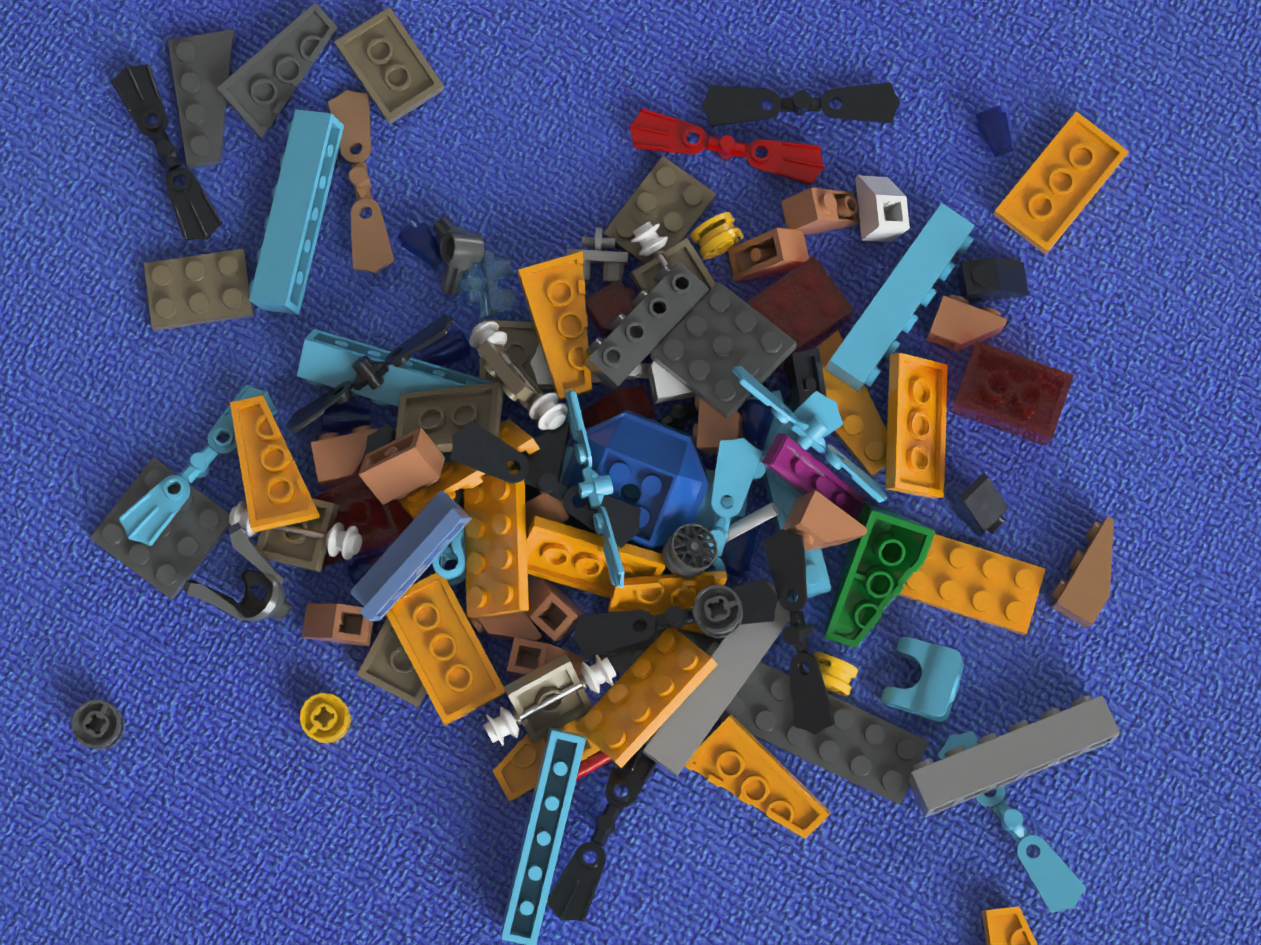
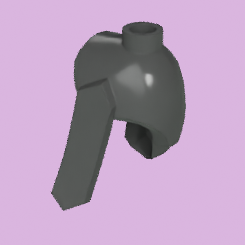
M238 522L229 527L232 546L262 571L245 570L241 574L246 588L241 602L237 603L233 598L193 579L186 580L183 589L186 594L206 601L240 621H260L272 616L280 622L293 607L286 601V590L282 585L284 578L256 548ZM257 582L268 591L263 601L253 596L249 590Z

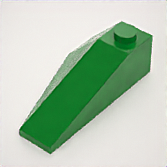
M865 501L857 521L865 526L868 531L866 535L850 541L823 636L826 639L854 648L859 646L882 617L881 613L892 599L898 597L907 580L924 564L936 532L934 529L898 512Z

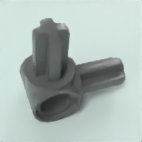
M440 218L439 222L433 224V230L441 239L440 254L443 261L447 264L441 290L450 295H456L461 289L466 270L471 269L473 264L479 263L482 260L484 241L480 234L468 233L462 227H455L447 218Z

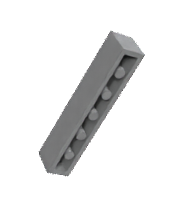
M768 582L771 589L777 595L775 586ZM779 600L773 622L744 624L735 633L725 637L721 643L714 640L706 653L718 665L644 743L647 746L643 753L676 778L789 622L790 611L785 610L779 603Z
M1090 695L1083 696L1071 703L1072 707L1061 712L1059 708L1048 710L1040 715L1041 720L1031 724L1027 720L1018 722L1008 728L1009 733L997 737L996 733H991L976 741L977 746L965 750L964 746H959L946 752V758L933 762L932 758L914 765V771L910 773L907 780L924 818L1115 741L1120 731L1103 695L1094 699Z

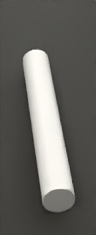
M772 502L729 525L726 542L779 515L777 506Z

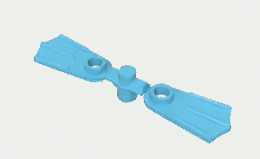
M735 366L732 369V372L740 379L739 383L766 406L771 405L773 407L771 412L777 419L784 424H787L788 421L793 422L791 429L799 435L795 439L798 445L805 450L812 446L819 453L827 450V453L824 455L826 460L838 470L842 467L852 475L851 478L877 502L880 503L888 498L875 480L832 445H825L823 435L828 431L829 427L819 417L814 416L809 423L797 420L796 416L785 404L742 366Z
M245 385L233 400L238 401L263 395L272 415L274 416L278 412L268 391L259 390L249 385ZM230 405L208 434L209 446L206 445L200 453L197 452L191 456L190 463L181 471V476L171 475L164 478L119 517V521L123 525L128 539L152 546L189 498V483H192L196 478L207 476L209 464L218 454H228L237 448ZM221 433H226L230 438L227 442L221 443L217 440V436ZM176 484L181 487V490L177 494H170L168 488Z
M566 390L567 404L565 405L568 408L566 415L573 439L577 440L578 443L574 446L576 460L579 465L584 464L586 467L581 472L584 482L578 483V492L581 498L588 497L591 509L598 510V513L593 514V523L596 533L603 536L605 544L603 551L611 584L616 585L618 588L624 587V568L607 511L604 506H601L604 495L613 494L612 481L609 475L599 477L591 469L592 456L576 391Z
M814 391L793 412L797 420L807 421L808 423L814 416L819 417L829 427L823 438L843 425L837 401L825 397L818 391ZM793 422L782 423L772 433L768 442L769 449L778 433L786 434L795 441L799 435L791 429ZM768 448L762 453L753 479L761 478L765 474L766 468H768L762 463L769 450ZM714 480L709 483L694 524L701 525L709 531L713 528L717 514L711 504ZM724 495L722 497V503L725 506H732L734 504L731 496Z
M744 437L721 440L719 444L711 499L712 507L717 514L713 528L710 530L717 542L718 553L715 561L712 563L716 567V571H726L724 562L718 556H722L724 544L728 539L730 517L737 515L742 509L763 453L762 450L753 446ZM724 495H729L733 498L734 504L732 506H725L722 503Z
M973 731L950 735L937 756L942 760L946 758V752L956 747L964 746L965 750L977 746L976 741L978 739ZM1005 786L995 789L993 797H986L984 794L975 797L981 805L993 807V811L1001 820L1002 828L1005 831H1009L1017 843L1019 842L1017 856L1049 912L1054 913L1061 910L1074 909L1086 887L1044 839L1035 835L1028 836L1029 833L1022 824L1023 816L1021 812L1011 809L1005 800L1002 801L1005 796ZM1027 847H1036L1039 851L1038 857L1030 858L1026 853Z

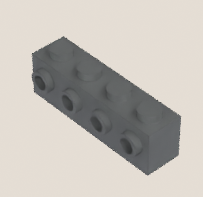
M681 261L673 268L667 264L655 276L654 280L658 284L651 292L644 288L631 302L635 307L628 316L621 312L608 326L612 333L604 341L598 337L585 351L589 357L583 364L612 392L709 290Z

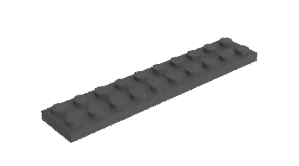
M638 621L634 625V630L636 632H643L647 624L643 621ZM655 629L653 636L646 641L598 656L601 660L607 657L613 669L624 674L665 629L658 631ZM682 629L677 630L705 653L714 642V639L701 633ZM596 656L590 659L596 661ZM759 662L719 718V720L724 721L732 714L754 737L898 805H901L910 785L907 779L910 773L914 771L913 766L921 761L929 741L830 694H828L835 724L825 728L816 735L796 728L794 723L791 676L762 662Z

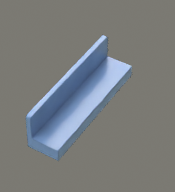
M439 491L351 590V594L364 606L360 613L369 622L380 621L472 519L446 492Z

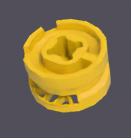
M730 212L712 217L699 225L690 234L693 243L700 246L699 253L703 260H709L727 252L729 248L736 246L740 242L738 237L740 239L744 238L740 228H735V219Z
M814 651L813 656L819 663L826 689L842 696H848L852 688L849 683L852 678H856L859 670L836 657Z
M319 693L305 701L300 710V723L302 729L310 738L320 743H332L338 741L347 733L351 723V714L348 706L339 697L333 694Z

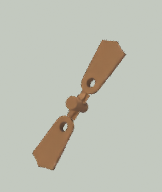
M345 90L339 96L329 100L328 105L330 113L344 124L340 142L341 154L346 161L354 163L351 164L352 169L349 172V179L355 187L357 199L350 213L353 269L376 274L385 266L394 263L395 259L381 208L375 200L371 199L370 177L367 173L366 162H363L371 153L368 93ZM355 146L362 147L361 152L358 154H352L351 151ZM371 210L372 215L369 218H361L363 211Z

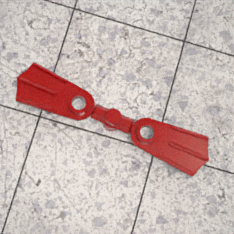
M644 108L640 110L638 116L629 125L633 148L696 155L706 148V150L716 151L718 157L722 160H730L734 155L745 158L746 154V160L752 167L809 186L813 185L816 177L824 169L819 145L765 139L754 140L748 145L747 143L734 141V138L730 135H725L722 138L709 135L707 138L705 130L700 126ZM689 134H695L699 140L692 144L686 140V137ZM762 148L766 150L767 156L759 158L755 155V151Z

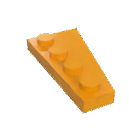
M837 330L816 347L819 348L826 395L828 398L837 401L839 414L843 421V425L834 430L833 433L868 475L872 477L886 466L887 430L865 385L857 392L825 370L829 360L843 342Z
M261 395L230 402L252 532L321 518L264 396Z
M510 419L500 423L499 439L520 453L526 450L530 455L540 449L535 440ZM455 461L446 462L443 464L440 478L434 484L428 487L421 486L398 501L405 511L415 519L439 491H444L452 499H455L456 490L460 488L472 489L481 484L485 473ZM508 462L507 468L513 465L514 462Z
M732 714L702 742L684 766L708 778L707 780L714 785L721 786L738 796L739 800L749 806L751 804L766 813V816L804 839L831 813Z

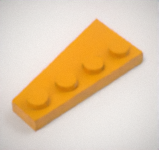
M583 251L518 269L517 271L559 401L566 399V390L576 391L577 395L592 390L591 371L583 364L589 357L585 352L589 345L585 306V279L583 276Z

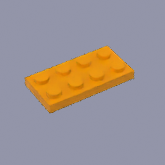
M1076 111L996 208L993 215L1046 255L1127 156L1129 151Z
M903 353L890 354L885 488L887 490L932 499L944 498L948 364Z
M512 470L508 472L511 474H516L519 470ZM486 475L483 476L481 484L472 489H463L464 511L472 517L464 527L467 617L471 618L529 610L525 482L522 480L519 483H508Z
M535 516L526 533L528 574L610 598L614 585L611 584L603 546H605L603 536ZM628 543L622 548L617 546L625 572L624 578L661 575L666 567L663 561V554Z
M935 534L924 564L907 580L899 596L1026 635L1046 569Z
M434 573L413 584L388 611L386 615L444 726L506 694L496 671L447 579Z
M665 629L575 727L622 768L718 664L712 657L676 629Z

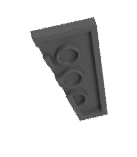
M315 2L220 84L216 91L261 140L338 27Z
M233 29L168 40L188 169L222 164L226 127L225 115L228 103L216 91V88L230 77L232 48L235 40Z

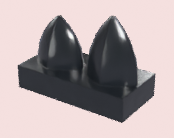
M819 348L792 352L785 359L782 371L788 377L790 393L783 404L794 412L814 391H818L825 397L827 395Z

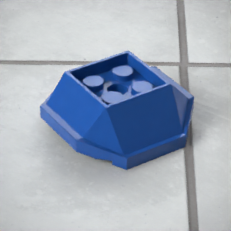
M625 410L585 429L592 456L591 469L599 477L610 476L613 494L608 496L641 509L639 533L627 543L662 554L664 543L679 527L686 524H694L710 480L691 434ZM573 449L561 484L568 487L567 490L578 485L580 482H584L581 472L586 467L584 464H578L575 449ZM634 484L640 489L641 495L637 498H630L624 493L623 486ZM575 495L572 503L576 508H582L584 506V499L579 495ZM567 513L569 516L568 521L572 527L597 534Z

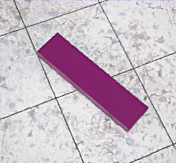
M777 434L762 461L765 466L802 495L816 490L855 520H858L864 501L868 502L786 434Z

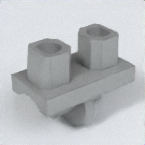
M596 228L595 237L582 236L581 246L594 247V250L567 249V255L583 251V276L585 281H590L591 264H604L603 282L621 283L624 266H628V252L602 251V248H615V238H602L603 228Z

